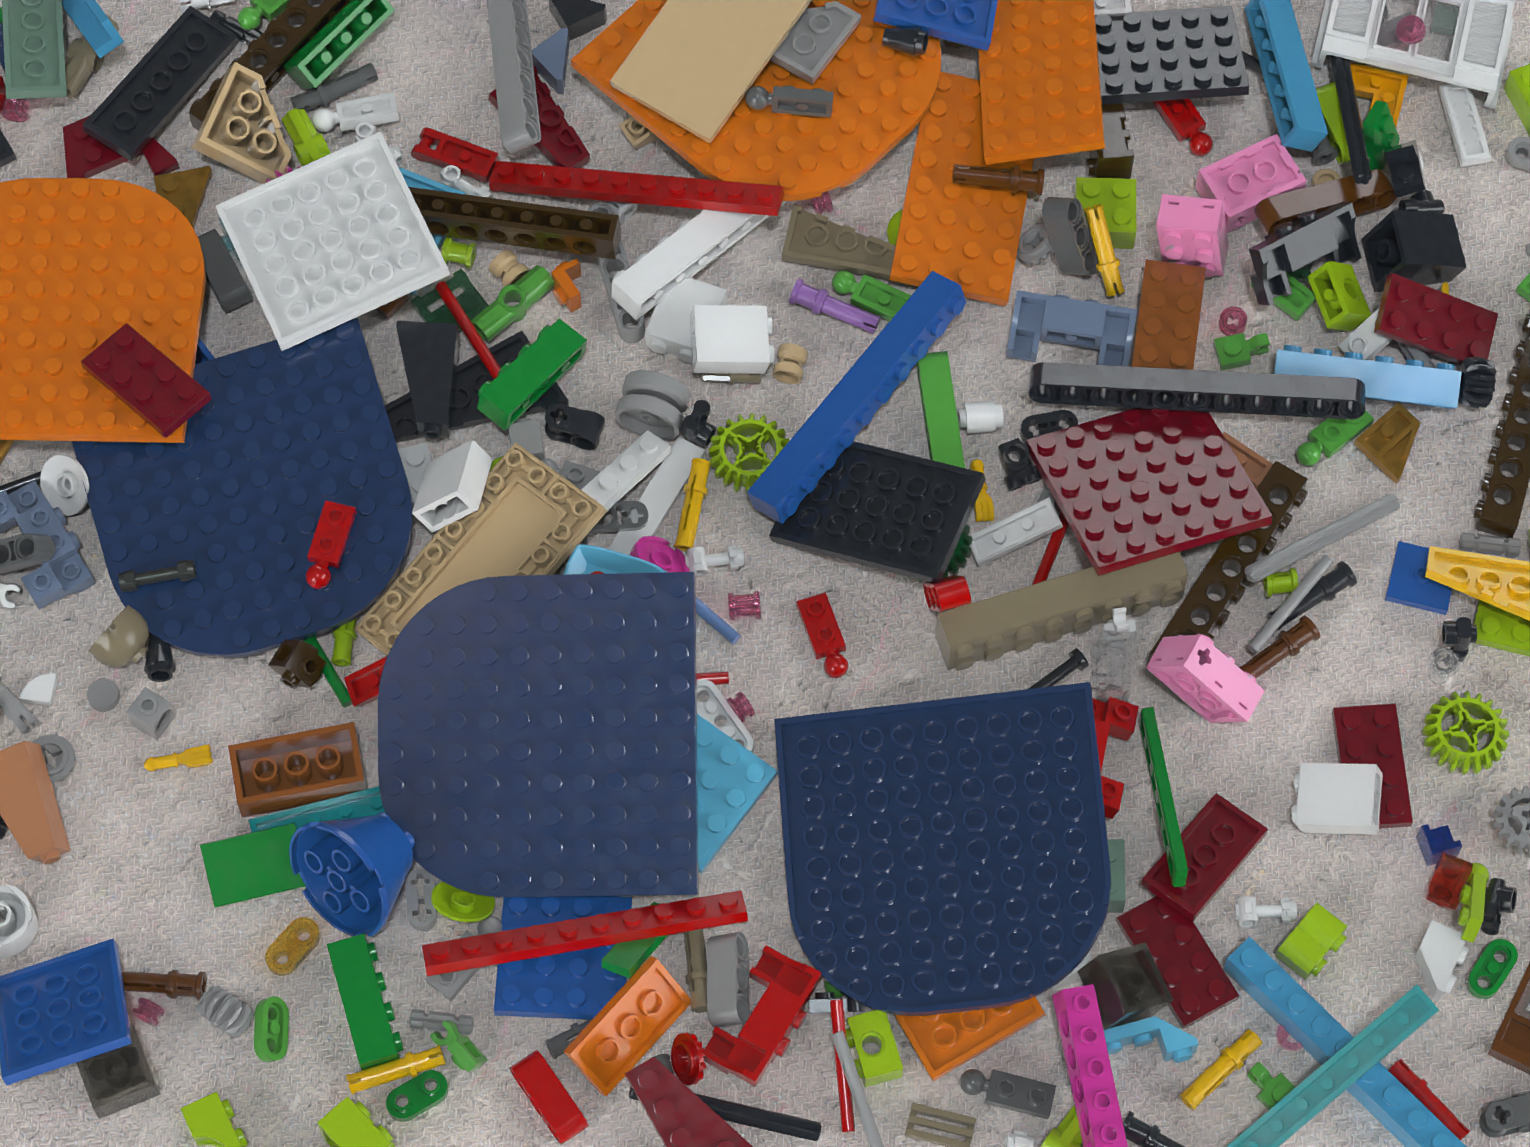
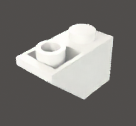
M1431 920L1415 955V959L1432 998L1439 1001L1443 992L1450 994L1457 978L1456 975L1452 974L1455 964L1462 966L1469 948L1464 946L1465 940H1461V932Z

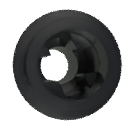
M921 27L886 28L884 31L883 46H888L914 57H917L918 54L924 55L927 50L928 32L922 31Z
M151 635L144 671L151 681L165 682L172 678L176 670L171 648L164 641Z

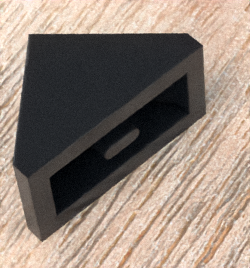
M549 0V10L561 29L568 28L569 41L606 24V4L591 0Z

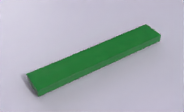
M1154 707L1142 708L1139 728L1171 882L1174 887H1181L1186 884L1188 867Z

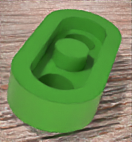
M276 996L259 1001L255 1008L254 1050L258 1058L267 1063L282 1059L288 1047L289 1011L286 1003Z

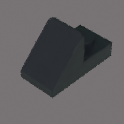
M1416 140L1386 148L1384 155L1390 168L1396 197L1426 190Z

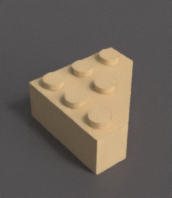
M234 62L227 69L191 148L265 184L267 183V178L271 180L276 179L274 171L277 170L283 175L292 154L288 144L284 141L280 130L281 125L273 104H270L262 75Z

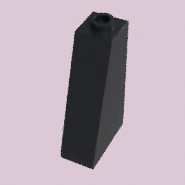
M397 321L398 339L418 434L431 439H438L441 436L449 437L460 340L458 324Z

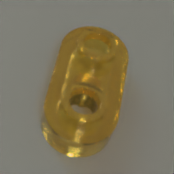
M307 917L293 920L268 947L265 953V961L273 974L285 976L292 973L318 945L320 931L314 920ZM303 932L310 934V937L305 941L299 939V935ZM281 956L288 957L287 963L283 965L278 964L277 960Z

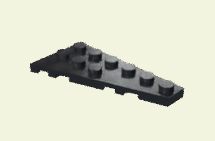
M521 330L490 347L489 350L502 368L505 363H512L516 360L520 350L530 341ZM478 355L459 364L456 368L450 431L493 422L477 409L480 388L488 380L491 382L494 380ZM556 382L522 415L545 411L549 406L556 403L569 406V401ZM410 392L385 405L396 442L424 437V435L418 434Z

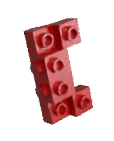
M1109 696L1106 702L1093 698L1100 772L1102 771L1108 735L1128 741L1134 733L1139 706ZM1101 775L1105 817L1113 819L1120 810L1124 783Z
M765 945L760 960L755 968L752 966L749 971V978L767 987L766 991L740 1031L738 1038L715 1026L713 1036L705 1049L702 1047V1052L705 1054L704 1061L728 1075L730 1072L756 1087L769 1064L773 1063L777 1055L782 1057L791 1043L788 1037L793 1028L799 1030L808 1014L804 1011L805 1005L822 979V973Z

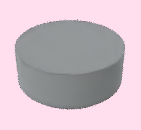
M98 679L88 687L87 699L93 709L107 712L117 706L120 693L113 681Z

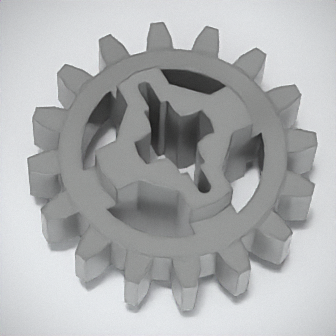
M1524 786L1521 794L1512 789L1509 798L1506 796L1501 798L1499 802L1501 806H1497L1494 811V815L1498 818L1493 822V827L1501 828L1496 837L1498 839H1507L1505 845L1507 849L1515 845L1518 855L1522 853L1523 849H1528L1530 855V826L1526 830V818L1530 812V792L1528 786ZM1527 803L1521 807L1517 806L1518 804Z

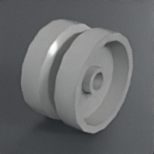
M650 370L630 372L623 384V397L618 401L615 410V420L620 426L639 436L648 430L662 440L677 437L683 423L682 413L686 411L689 403V389L677 379L663 373Z

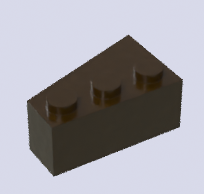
M1123 103L1102 105L1105 149L1089 151L1090 159H1086L1087 176H1092L1093 178L1130 179L1135 155L1133 149H1128L1127 140H1130L1129 130L1125 129L1124 121H1126Z

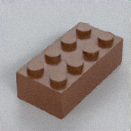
M1146 259L1131 367L1193 370L1206 267Z
M354 722L228 745L237 805L242 817L299 807L367 789L359 739Z

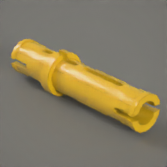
M1103 204L1093 205V208L1091 206L1085 208L1084 212L1087 216L1099 262L1096 264L1097 271H1101L1106 296H1115L1116 292L1118 294L1125 292L1118 268L1121 264L1119 258L1115 257Z
M693 458L691 460L692 464L688 483L683 488L685 498L674 547L684 552L694 546L703 497H706L708 493L706 483L711 463L701 458Z
M1247 1029L1229 1048L1225 1047L1221 1050V1055L1195 1079L1188 1088L1179 1094L1181 1101L1194 1111L1235 1070H1240L1244 1066L1243 1062L1263 1044L1258 1035Z
M437 1045V1047L415 1054L407 1052L405 1057L352 1074H346V1079L349 1082L348 1086L353 1095L356 1092L411 1075L414 1078L418 1076L419 1072L441 1065L444 1066L446 1062L441 1046Z

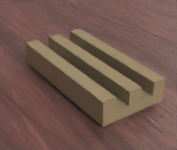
M912 1103L905 1137L945 1147H970L976 1118ZM917 1114H920L932 1118H937L968 1126V1128L965 1129L916 1116ZM914 1124L963 1136L965 1140L960 1141L913 1129Z

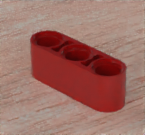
M951 575L943 577L939 582L923 583L926 602L930 610L941 612L971 604V595L964 576Z
M535 1050L509 1067L518 1085L560 1145L589 1127L585 1117L538 1050Z

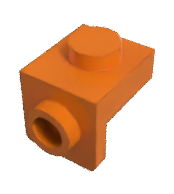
M576 258L570 262L564 261L551 272L552 279L555 281L554 296L559 304H565L571 313L581 308V293L573 283V280L581 276V264Z

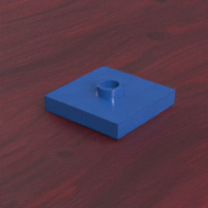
M1398 541L1385 601L1446 615L1452 588L1425 577L1429 548Z

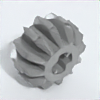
M211 986L207 992H204L196 1006L201 1016L233 1037H239L248 1028L254 1016L249 1006L220 986Z

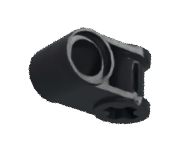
M556 403L549 406L545 411V433L551 440L574 445L584 450H595L605 418L594 411L581 410Z

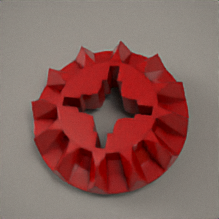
M688 1032L680 1033L675 1037L671 1049L672 1067L682 1083L685 1085H695L699 1080L703 1079V1070L706 1069L702 1042L697 1041L695 1034H689Z

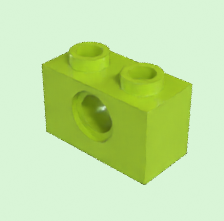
M1328 261L1307 276L1328 329L1351 332L1371 316L1352 265Z
M873 1010L848 1017L846 1039L849 1048L854 1050L856 1057L854 1063L859 1077L863 1080L864 1087L902 1078L903 1065L886 1012ZM867 1043H875L881 1050L876 1054H868L863 1050V1046Z

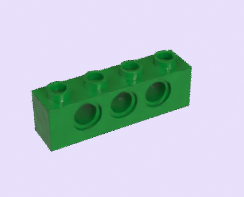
M351 0L283 67L301 89L316 88L395 9L388 0Z

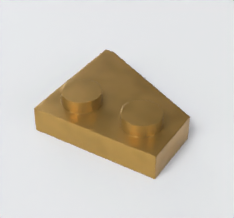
M205 166L154 176L156 193L177 207L194 228L198 218V209L202 206L205 198L208 180L212 178L211 167Z
M1398 402L1356 438L1354 445L1397 484L1402 476L1421 422Z

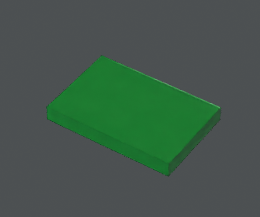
M295 822L200 844L214 908L306 886L299 873L293 874L290 863L289 846L291 838L297 830Z

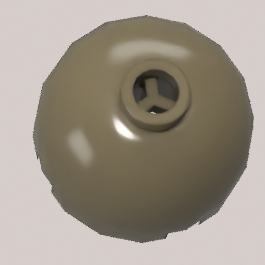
M128 605L88 650L94 658L104 665L122 667L131 660L137 664L148 651L144 646L149 638L147 622L136 609Z

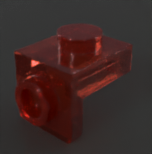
M1442 852L1428 879L1426 899L1439 906L1456 910L1462 887L1472 872L1473 863Z

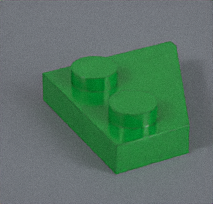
M1376 100L1363 122V133L1368 158H1370V169L1383 170L1387 163L1384 155L1386 148L1399 145L1400 138L1387 102Z

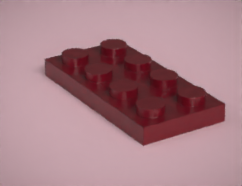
M1392 273L1386 278L1374 332L1461 365L1466 357L1476 356L1488 360L1498 313Z
M127 323L81 361L82 367L165 438L171 435L211 400L210 392Z
M1396 703L1334 707L1332 718L1338 762L1340 764H1376L1383 773L1379 829L1410 827L1413 819Z
M1216 793L1181 833L1188 867L1185 886L1174 887L1172 885L1166 853L1162 855L1143 877L1141 885L1188 919L1194 921L1267 835L1268 828Z
M1155 896L1116 918V923L1182 1029L1193 1025L1238 1000V992L1194 922L1162 899Z

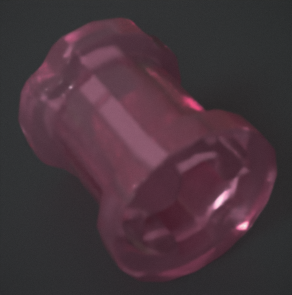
M754 591L753 594L747 595L728 593L730 620H735L736 617L753 615L756 618H761L759 591Z

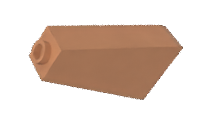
M24 740L0 751V815L28 859L40 861L42 864H50L60 860V855L71 851L41 746L40 744Z

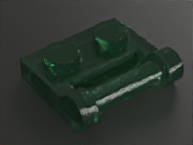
M461 268L453 273L452 278L445 281L451 291L459 287L464 291L456 296V299L470 321L489 306ZM435 288L422 297L418 295L410 300L414 310L424 322L458 324L446 304L433 312H430L427 308L441 299ZM458 324V330H459V333H460V332H462V329L460 328V326H459V324Z

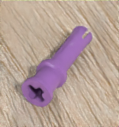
M800 278L795 283L789 298V304H800L812 309V313L816 315L823 312L866 330L871 334L875 333L879 325L877 323L881 319L879 315H874L829 296V292L824 288L819 290L804 284V280Z

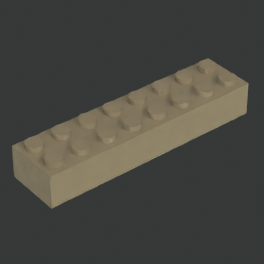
M1180 552L1099 576L1094 567H1089L938 613L935 638L947 670L954 668L957 670L967 669L974 662L983 659L993 661L1009 651L1016 650V652H1022L1030 649L1035 643L1042 641L1046 643L1055 642L1065 634L1071 632L1081 634L1090 630L1094 625L1106 624L1107 621L1113 619L1112 609L1126 607V616L1130 614L1139 616L1159 605H1163V607L1172 606L1183 598L1189 574Z

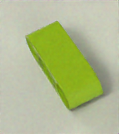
M1334 81L1315 89L1327 126V137L1332 147L1338 150L1336 160L1339 164L1350 162L1336 82Z

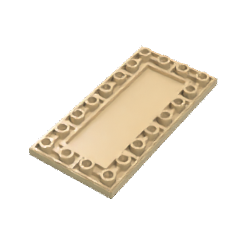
M667 0L612 77L610 85L711 144L812 0Z
M515 442L489 472L478 510L441 528L357 624L355 631L388 656L395 640L412 617L434 598L458 585L487 577L553 575L574 551L576 546L580 544L604 516L607 510L596 500Z

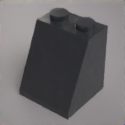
M1392 210L1361 239L1374 292L1384 291L1386 278L1392 273L1423 285L1450 282L1467 268L1453 214Z

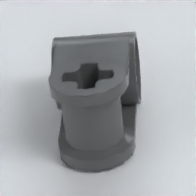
M1530 1092L1491 1103L1479 1120L1482 1132L1492 1138L1519 1132H1530ZM1502 1118L1503 1122L1500 1124V1121L1496 1119Z

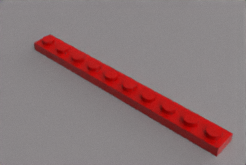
M496 161L488 181L491 191L778 216L784 197L783 186L504 161Z
M742 890L435 942L422 945L426 974L427 976L745 922L748 921Z

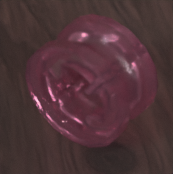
M5 98L3 102L5 107L1 111L2 116L13 122L27 121V111L30 109V103L25 99Z
M828 191L823 192L820 197L811 198L816 213L822 215V212L825 210L828 213L833 211Z
M1236 306L1225 308L1219 320L1221 332L1226 336L1243 333L1247 323L1245 311ZM1228 318L1232 320L1238 319V326L1234 323L1227 324Z
M741 691L736 693L735 699L730 697L726 700L742 723L745 722L746 716L752 717L755 715L752 705Z
M140 997L137 1001L139 1007L133 1008L131 1013L141 1021L157 1026L159 1023L157 1018L164 1015V1009L152 1001Z

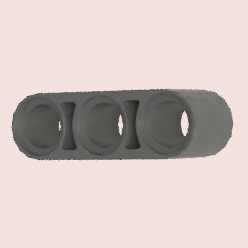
M1046 198L1042 206V217L1061 272L1066 274L1093 275L1097 270L1096 264L1098 259L1080 201L1077 198Z
M212 229L197 236L205 260L206 280L224 313L252 301L250 291L217 230Z
M22 533L1 539L0 575L50 561L55 553L53 539L48 535Z

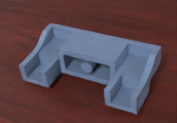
M1017 290L1006 357L1036 362L1039 341L1100 350L1097 365L1128 366L1137 309L1101 304L1092 299L1082 301L1070 299L1066 295L1051 296Z
M34 480L10 494H7L5 490L0 493V534L18 525L21 533L48 535L53 539L55 553L51 560L40 564V568L21 578L39 610L62 597L88 589L95 585V581L77 551L81 544L73 531L67 533L63 527V524L67 523L61 510L59 507L54 509L51 507Z

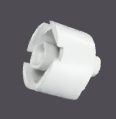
M12 885L0 886V919L5 920L3 923H0L1 959L10 958L25 950L31 944L39 929L36 913L28 898L20 889Z

